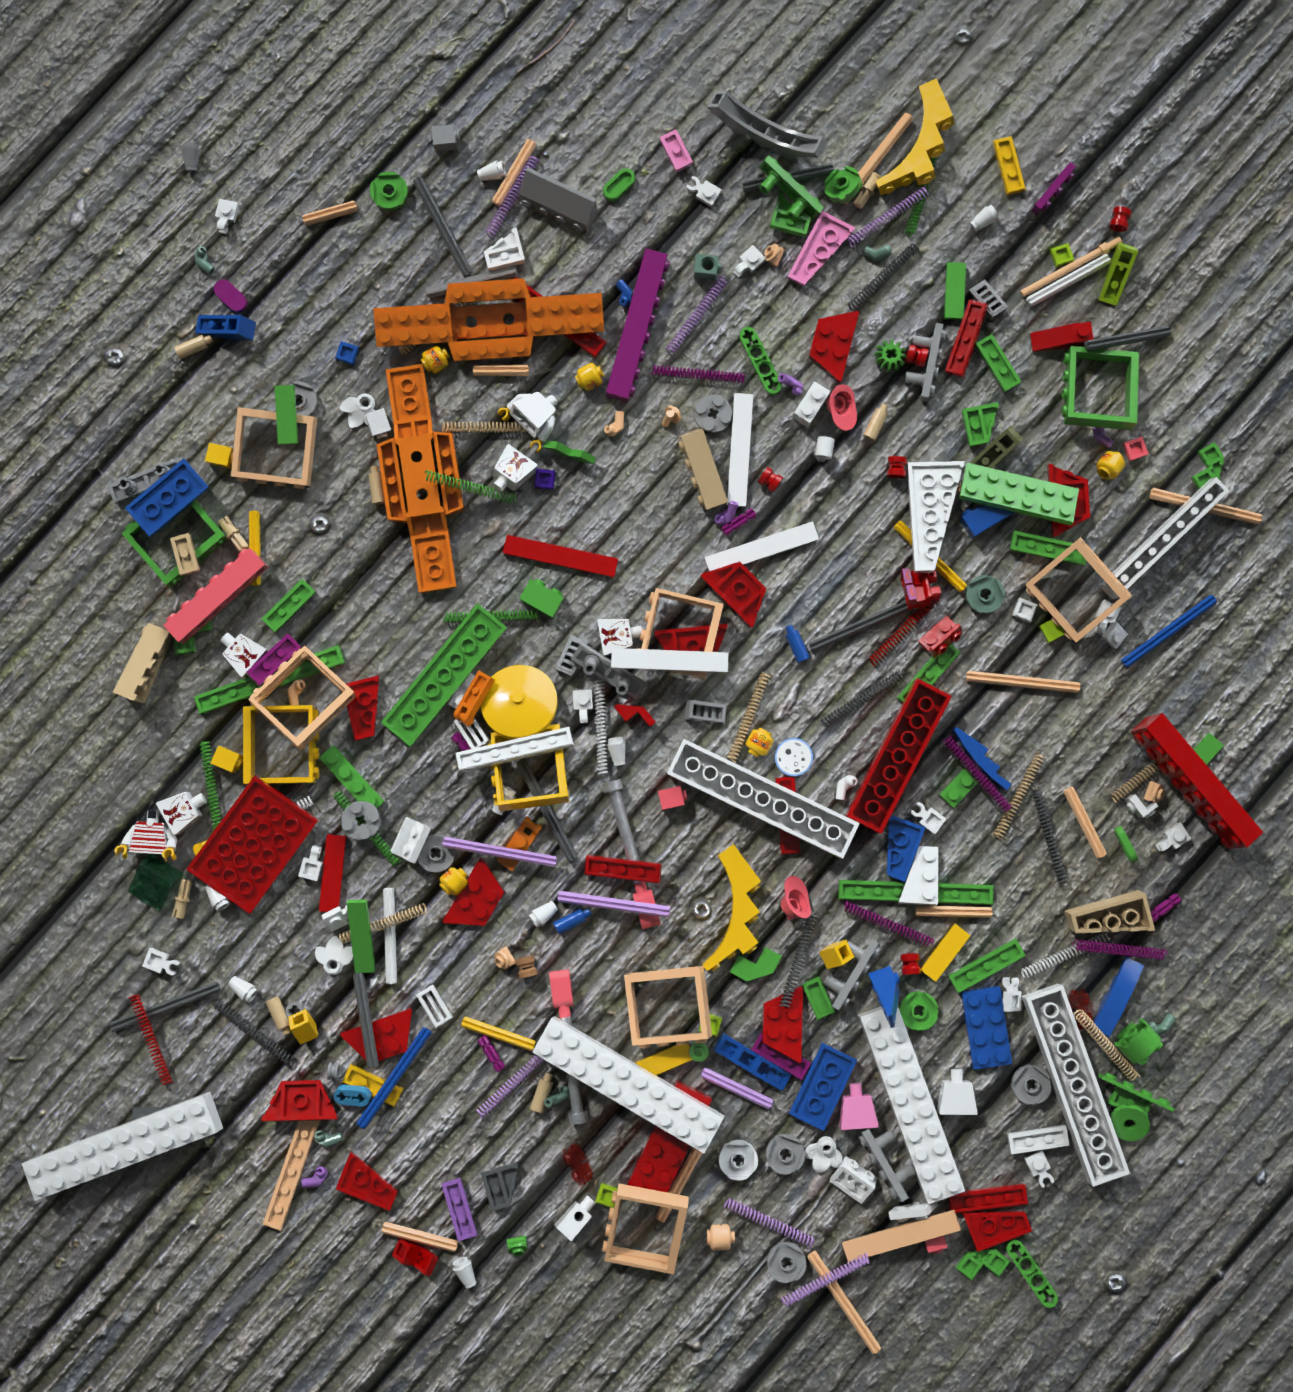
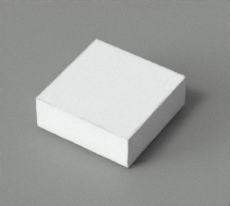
M1018 598L1012 616L1030 623L1037 604Z

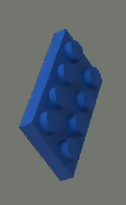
M183 458L127 505L125 509L147 535L152 538L208 491L210 487L186 459Z
M1000 986L962 991L961 997L972 1069L1012 1064Z
M821 1042L788 1113L824 1131L857 1059Z

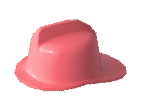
M838 385L828 396L826 408L832 415L835 425L841 430L847 431L852 429L857 421L855 396L848 385Z
M789 876L784 883L785 895L781 900V908L787 915L788 920L799 917L803 919L808 918L811 914V907L807 888L799 877Z

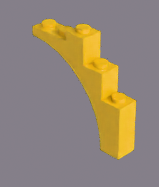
M937 78L919 86L924 116L918 140L900 165L889 174L876 180L880 195L889 194L896 188L911 184L914 180L920 186L928 184L936 178L930 158L938 157L945 152L944 142L939 132L946 131L955 125L953 114Z
M734 844L717 855L727 872L731 884L733 897L732 915L722 942L715 952L702 963L706 971L711 969L713 972L721 966L720 962L725 958L729 960L736 955L737 952L735 950L738 948L742 954H750L757 948L756 944L758 941L745 923L751 924L758 918L757 914L760 911L746 893L749 891L752 894L760 888L758 884L761 880Z

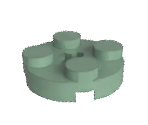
M981 575L969 583L966 588L965 597L969 607L976 613L988 614L1001 606L1005 591L999 580L988 575ZM983 589L985 592L989 591L990 595L987 596V600H985V598H981L980 594H982L981 590Z

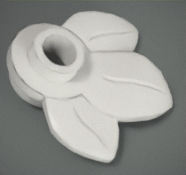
M361 394L357 398L349 397L342 402L340 410L349 413L348 424L350 428L359 427L364 422L368 425L365 414L375 411L373 409L375 401L371 395ZM363 400L369 402L367 407L362 406Z
M333 936L328 941L326 948L316 947L315 956L317 961L323 964L326 973L336 975L342 971L344 965L352 961L353 952L352 947L344 948L340 939L337 936ZM332 961L337 963L335 969L330 966Z
M824 1136L817 1143L810 1144L805 1149V1158L813 1159V1168L816 1173L825 1172L829 1166L838 1169L842 1164V1154L836 1149V1142L831 1137ZM825 1145H829V1146H830V1148H828V1149H824L823 1147H824Z

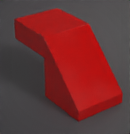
M621 704L614 706L625 722L638 713L649 727L656 723L644 707Z
M399 1238L392 1253V1256L401 1264L414 1266L427 1276H431L438 1257L427 1248Z

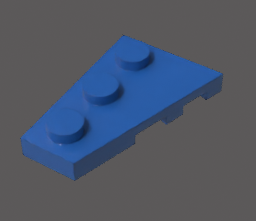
M894 815L890 816L887 857L888 876L906 881L926 829L925 827Z

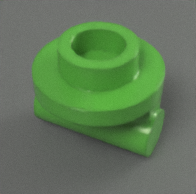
M694 1041L690 1045L689 1055L694 1061H704L710 1054L708 1047L704 1043H695Z
M526 1235L507 1239L508 1252L515 1257L524 1255L528 1250Z

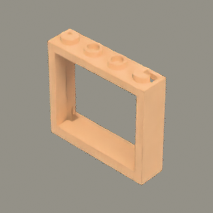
M238 407L231 476L237 477V481L248 482L249 478L256 479L255 483L267 484V481H273L275 486L286 487V483L293 484V488L304 489L305 485L311 486L317 417L297 415V423L307 424L302 479L240 472L245 416L276 420V412Z
M1081 537L1025 584L1027 586L1026 591L1030 596L1036 597L1040 601L1039 606L1045 612L1049 611L1053 616L1051 618L1057 626L1061 625L1065 630L1064 634L1067 638L1075 642L1079 641L1132 596ZM1075 549L1079 551L1120 598L1079 633L1076 632L1035 585L1036 582Z
M656 588L655 593L651 592L649 603L652 604L651 611H646L644 622H647L646 630L642 629L640 641H643L642 648L638 649H648L661 597L714 610L704 652L713 651L724 604ZM663 670L701 680H706L707 672Z
M304 646L297 652L295 651L288 662H283L274 675L268 676L264 681V685L259 689L256 688L248 700L261 715L301 751L355 698V693ZM307 659L342 694L295 737L260 703Z
M704 966L636 972L624 975L632 1046L639 1045V1048H648L650 1044H657L658 1047L668 1046L669 1042H676V1045L688 1044L690 1040H695V1043H704L712 1037ZM695 976L701 1032L640 1038L634 982Z
M618 1184V1190L613 1191L611 1201L615 1205L614 1208L610 1207L608 1220H612L611 1225L607 1224L605 1236H608V1241L604 1240L602 1251L606 1252L604 1261L674 1274L689 1197ZM622 1199L678 1210L668 1256L613 1246Z

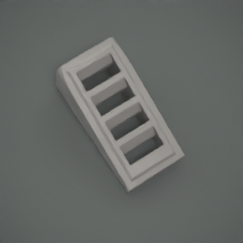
M985 279L969 289V292L977 302L986 303L993 299L994 302L988 305L985 314L990 321L1008 308ZM982 287H984L985 290L980 294L976 292ZM988 293L990 296L983 300L981 297ZM997 305L998 308H996L995 310L992 311L991 308H992L993 306Z
M570 635L555 670L571 677L574 676L579 665L565 659L566 655L569 657L573 655L568 652L569 648L574 651L577 649V647L571 645L572 641L579 645L581 642L588 645L587 641ZM563 662L573 666L572 669L562 666Z
M688 700L686 701L684 719L725 724L727 705ZM693 706H696L695 716L693 715ZM701 706L703 707V716H702V717L700 716ZM709 707H711V716H710V718L708 717V709H709ZM716 708H719L718 719L715 718Z

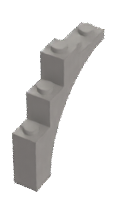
M715 91L707 106L735 134H748L762 148H774L787 161H800L802 157L819 158L827 143L823 136L803 134L766 119L741 103L728 91Z

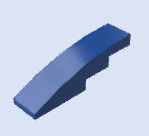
M958 727L953 728V735L963 751L970 757V760L972 759V762H975V766L978 765L977 768H980V771H983V774L1003 791L1008 790L1011 783L996 773L1000 766L984 756L988 748Z
M1127 956L1123 959L1118 974L1114 976L1108 993L1104 995L1093 1021L1106 1037H1110L1119 1021L1144 965Z
M723 1032L713 1048L715 1052L783 1091L792 1075Z

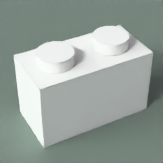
M814 381L792 418L809 428L831 391Z

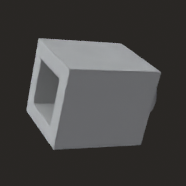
M454 124L431 126L435 152L457 150V143H460L459 131L455 130Z

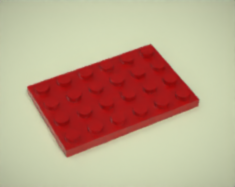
M254 775L186 870L251 914L319 819Z

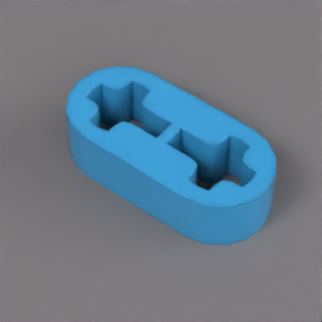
M340 1085L333 1097L340 1105L363 1107L370 1101L372 1093L370 1089L364 1086Z

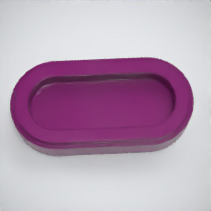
M227 280L216 282L214 293L223 303L236 313L246 309L247 299L237 288Z

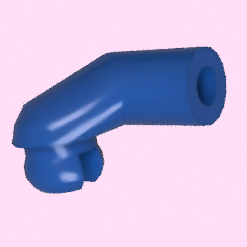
M621 279L615 285L621 292L619 304L622 307H628L632 300L633 291Z

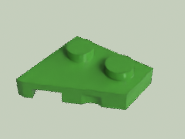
M779 193L769 228L806 238L811 217L802 212L796 220H791L787 216V212L794 203L790 204L784 199V195Z
M998 402L961 410L969 447L989 443L995 415L999 406Z

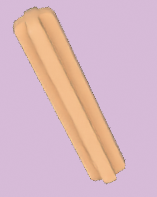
M350 201L302 216L305 226L357 212L358 208L355 201Z
M474 365L473 374L474 376H528L529 366Z

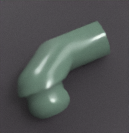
M884 245L877 250L867 246L863 255L879 262L888 258L891 255L892 249L889 245Z
M203 246L197 247L195 251V264L211 275L215 267L208 263L207 250Z
M1167 1014L1160 1024L1156 1025L1155 1022H1150L1149 1025L1159 1035L1167 1032L1176 1018L1171 1014Z
M561 1086L559 1088L560 1093L545 1098V1106L552 1107L569 1099V1087Z
M322 1130L314 1133L315 1141L327 1148L344 1141L341 1132L332 1136Z

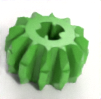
M893 339L890 340L889 344L884 340L882 346H877V352L874 353V357L878 358L875 361L876 364L881 363L880 370L887 367V372H890L891 368L894 371H898V366L903 367V360H906L907 355L902 354L906 349L899 348L900 342L894 345ZM892 353L893 357L889 359L887 356Z

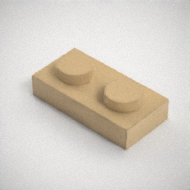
M187 533L170 538L179 574L184 576L200 571L191 534Z

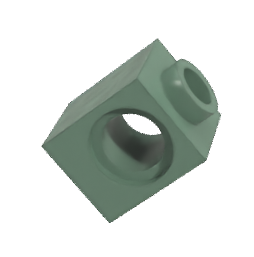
M696 254L694 278L716 280L717 274L721 273L722 264L718 262V256ZM705 264H710L713 268L711 270H705L703 266Z

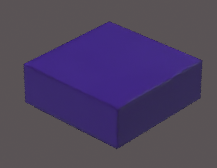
M536 469L535 489L554 490L555 470Z

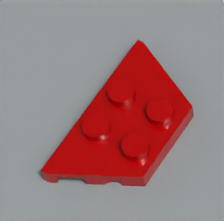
M859 311L820 318L817 322L809 358L818 363L826 372L828 371L840 383L845 370Z
M1048 464V482L1079 489L1073 524L1067 525L1051 521L1052 537H1056L1090 518L1088 479L1076 476L1070 471L1059 469L1053 464Z
M740 561L700 575L751 628L754 626L767 588Z
M719 624L712 652L719 651L728 627L727 624ZM710 625L654 631V635L664 650L704 652Z
M480 857L467 879V887L458 894L442 922L485 926L505 893L485 863V860Z
M798 987L794 989V993L789 992L794 995L788 996L793 1000L785 999L791 1002V1004L785 1003L790 1008L779 1007L780 1001H783L781 997H784L783 995L763 1003L762 1043L789 1057L796 1063H801L803 987Z
M412 1008L372 1022L378 1061L407 1051ZM361 1026L340 1033L341 1037L366 1060Z
M321 1080L281 1081L276 1095L272 1097L269 1103L270 1106L261 1118L262 1122L338 1120V1116Z

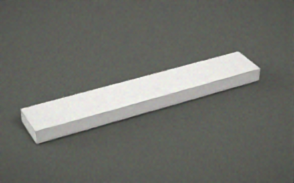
M734 393L727 506L729 501H735L738 503V507L746 508L753 394Z
M812 521L707 556L705 561L709 571L739 561L745 565L818 541L819 538Z
M612 648L611 668L728 672V653Z
M566 727L457 752L456 758L459 772L462 773L571 748L574 745L570 728Z

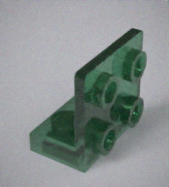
M150 854L139 864L128 892L161 911L171 888L182 878L184 873L157 856Z

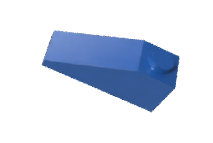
M198 315L195 333L232 340L253 341L256 322L242 315Z
M991 506L978 507L974 510L971 507L962 513L963 517L960 519V522L972 539L1015 512Z
M888 966L868 973L890 1028L895 1027L900 993L898 984L901 982L897 972L893 973L891 967Z

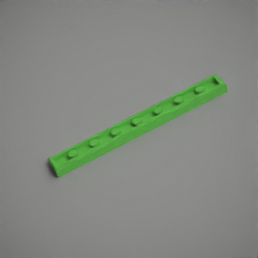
M339 645L314 654L329 669L346 664ZM306 659L277 688L321 672ZM250 677L194 696L199 714L203 715L248 699L256 688L259 689L264 685V682L258 687Z
M839 880L838 899L899 901L905 882ZM938 883V903L993 905L994 885Z

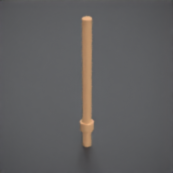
M1117 237L1108 243H1102L1094 251L1020 290L1021 296L1025 297L1098 256L1110 253L1111 249L1117 247L1118 242L1122 243L1121 238Z

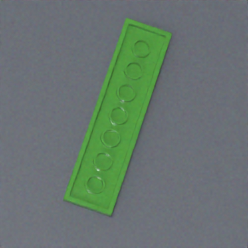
M477 603L381 723L412 747L508 627Z

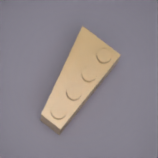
M697 429L678 436L679 448L682 453L684 452L686 458L684 460L686 468L692 474V485L694 489L697 488L699 493L697 499L700 507L704 506V509L708 510L727 503L728 500L703 429Z
M150 623L143 628L141 638L135 646L134 652L113 693L145 704L173 638L168 630Z
M1140 890L1065 910L1069 929L1075 933L1155 931L1146 893Z

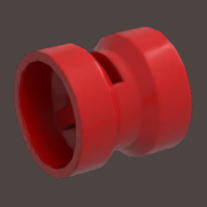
M1116 206L1113 208V219L1110 220L1109 228L1117 232H1125L1128 230V219L1131 218L1132 210Z
M909 345L905 363H914L918 367L923 368L927 359L928 349H918L914 345Z
M889 456L887 477L905 478L906 471L904 467L907 464V458L903 456Z
M767 467L757 483L767 486L768 490L773 493L784 477L779 474L775 475L773 470Z
M919 953L900 955V961L903 962V967L901 968L903 975L921 973V967L918 965L920 960Z

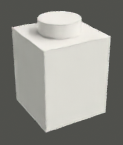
M384 408L365 414L372 437L377 436V439L388 436L387 432H390L391 428Z

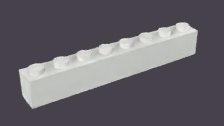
M1217 477L1209 479L1112 572L1115 577L1128 589L1229 492L1227 487ZM1105 581L1099 585L1111 599L1119 598Z

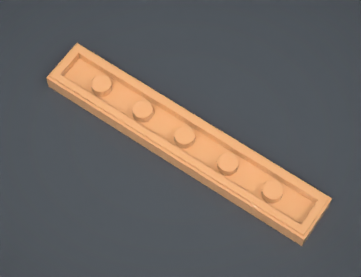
M320 1121L298 1122L262 1225L279 1231L283 1229L314 1140V1133L317 1131Z
M951 1210L923 1220H916L847 1240L842 1245L847 1260L850 1262L851 1260L854 1261V1258L858 1260V1256L862 1259L861 1254L865 1257L864 1253H867V1257L961 1231V1227L955 1210Z

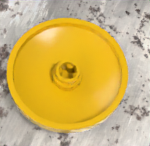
M514 665L498 671L491 677L495 679V682L481 704V711L487 725L495 733L514 740L540 734L551 724L557 712L558 698L555 687L546 674L531 666Z

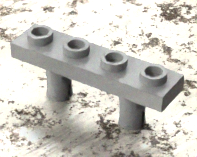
M940 323L935 324L934 334L931 338L916 335L913 338L912 345L918 348L929 349L930 354L926 373L907 372L905 383L921 385L923 388L921 401L929 402L930 397H934L935 385L932 384L933 379L938 377L939 367H936L937 360H941L943 349H940V344L945 342L946 331L943 330V324Z
M177 457L165 463H156L150 469L127 478L122 477L117 482L107 485L114 503L118 504L142 494L180 462L181 459Z
M583 642L580 643L571 657L572 661L584 667V673L587 675L595 674L616 687V692L619 695L627 694L636 700L646 685L645 681L624 668H611L610 659Z
M873 939L867 949L864 950L848 941L854 958L857 959L858 963L847 982L842 983L829 974L824 980L823 984L837 993L838 997L832 1005L837 1010H840L841 1007L845 1009L850 1001V998H848L849 993L856 991L860 984L857 980L861 974L865 976L870 967L868 964L871 957L875 959L879 953V943Z
M868 1128L860 1129L858 1131L860 1134L858 1139L864 1148H868L870 1152L868 1156L874 1165L877 1164L880 1171L878 1173L884 1182L887 1181L890 1186L888 1189L893 1199L897 1198L901 1202L905 1201L909 1197L904 1191L902 1183L914 1176L916 1172L908 1164L895 1173L882 1153V1148L896 1140L891 1130H888L875 1139Z

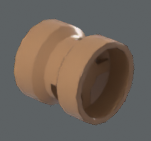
M534 955L515 959L516 965L519 967V979L538 974L537 968L534 967Z

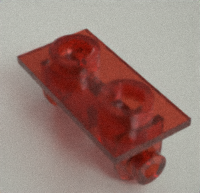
M1082 988L1079 991L1080 993L1077 990H1070L1068 997L1071 1009L1078 1008V1010H1083L1093 1021L1092 1012L1088 1010L1090 998L1089 994L1085 993V988ZM1079 1011V1012H1077V1013L1074 1015L1075 1020H1076V1016H1077L1079 1013H1081L1082 1011ZM1076 1020L1078 1029H1084L1083 1025H1080V1022Z
M573 1143L570 1145V1148H563V1159L572 1170L571 1176L578 1185H585L586 1182L592 1180L593 1172L588 1161L580 1163L581 1160L586 1158L581 1146Z

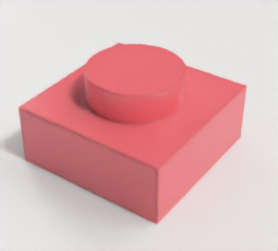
M1143 437L1122 444L1129 462L1149 454Z

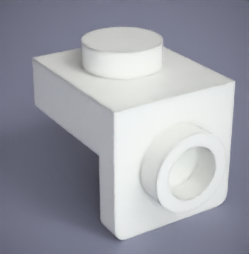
M1136 794L1125 798L1127 802L1126 807L1131 813H1135L1138 818H1149L1156 812L1154 809L1158 807L1157 803H1151L1145 807Z

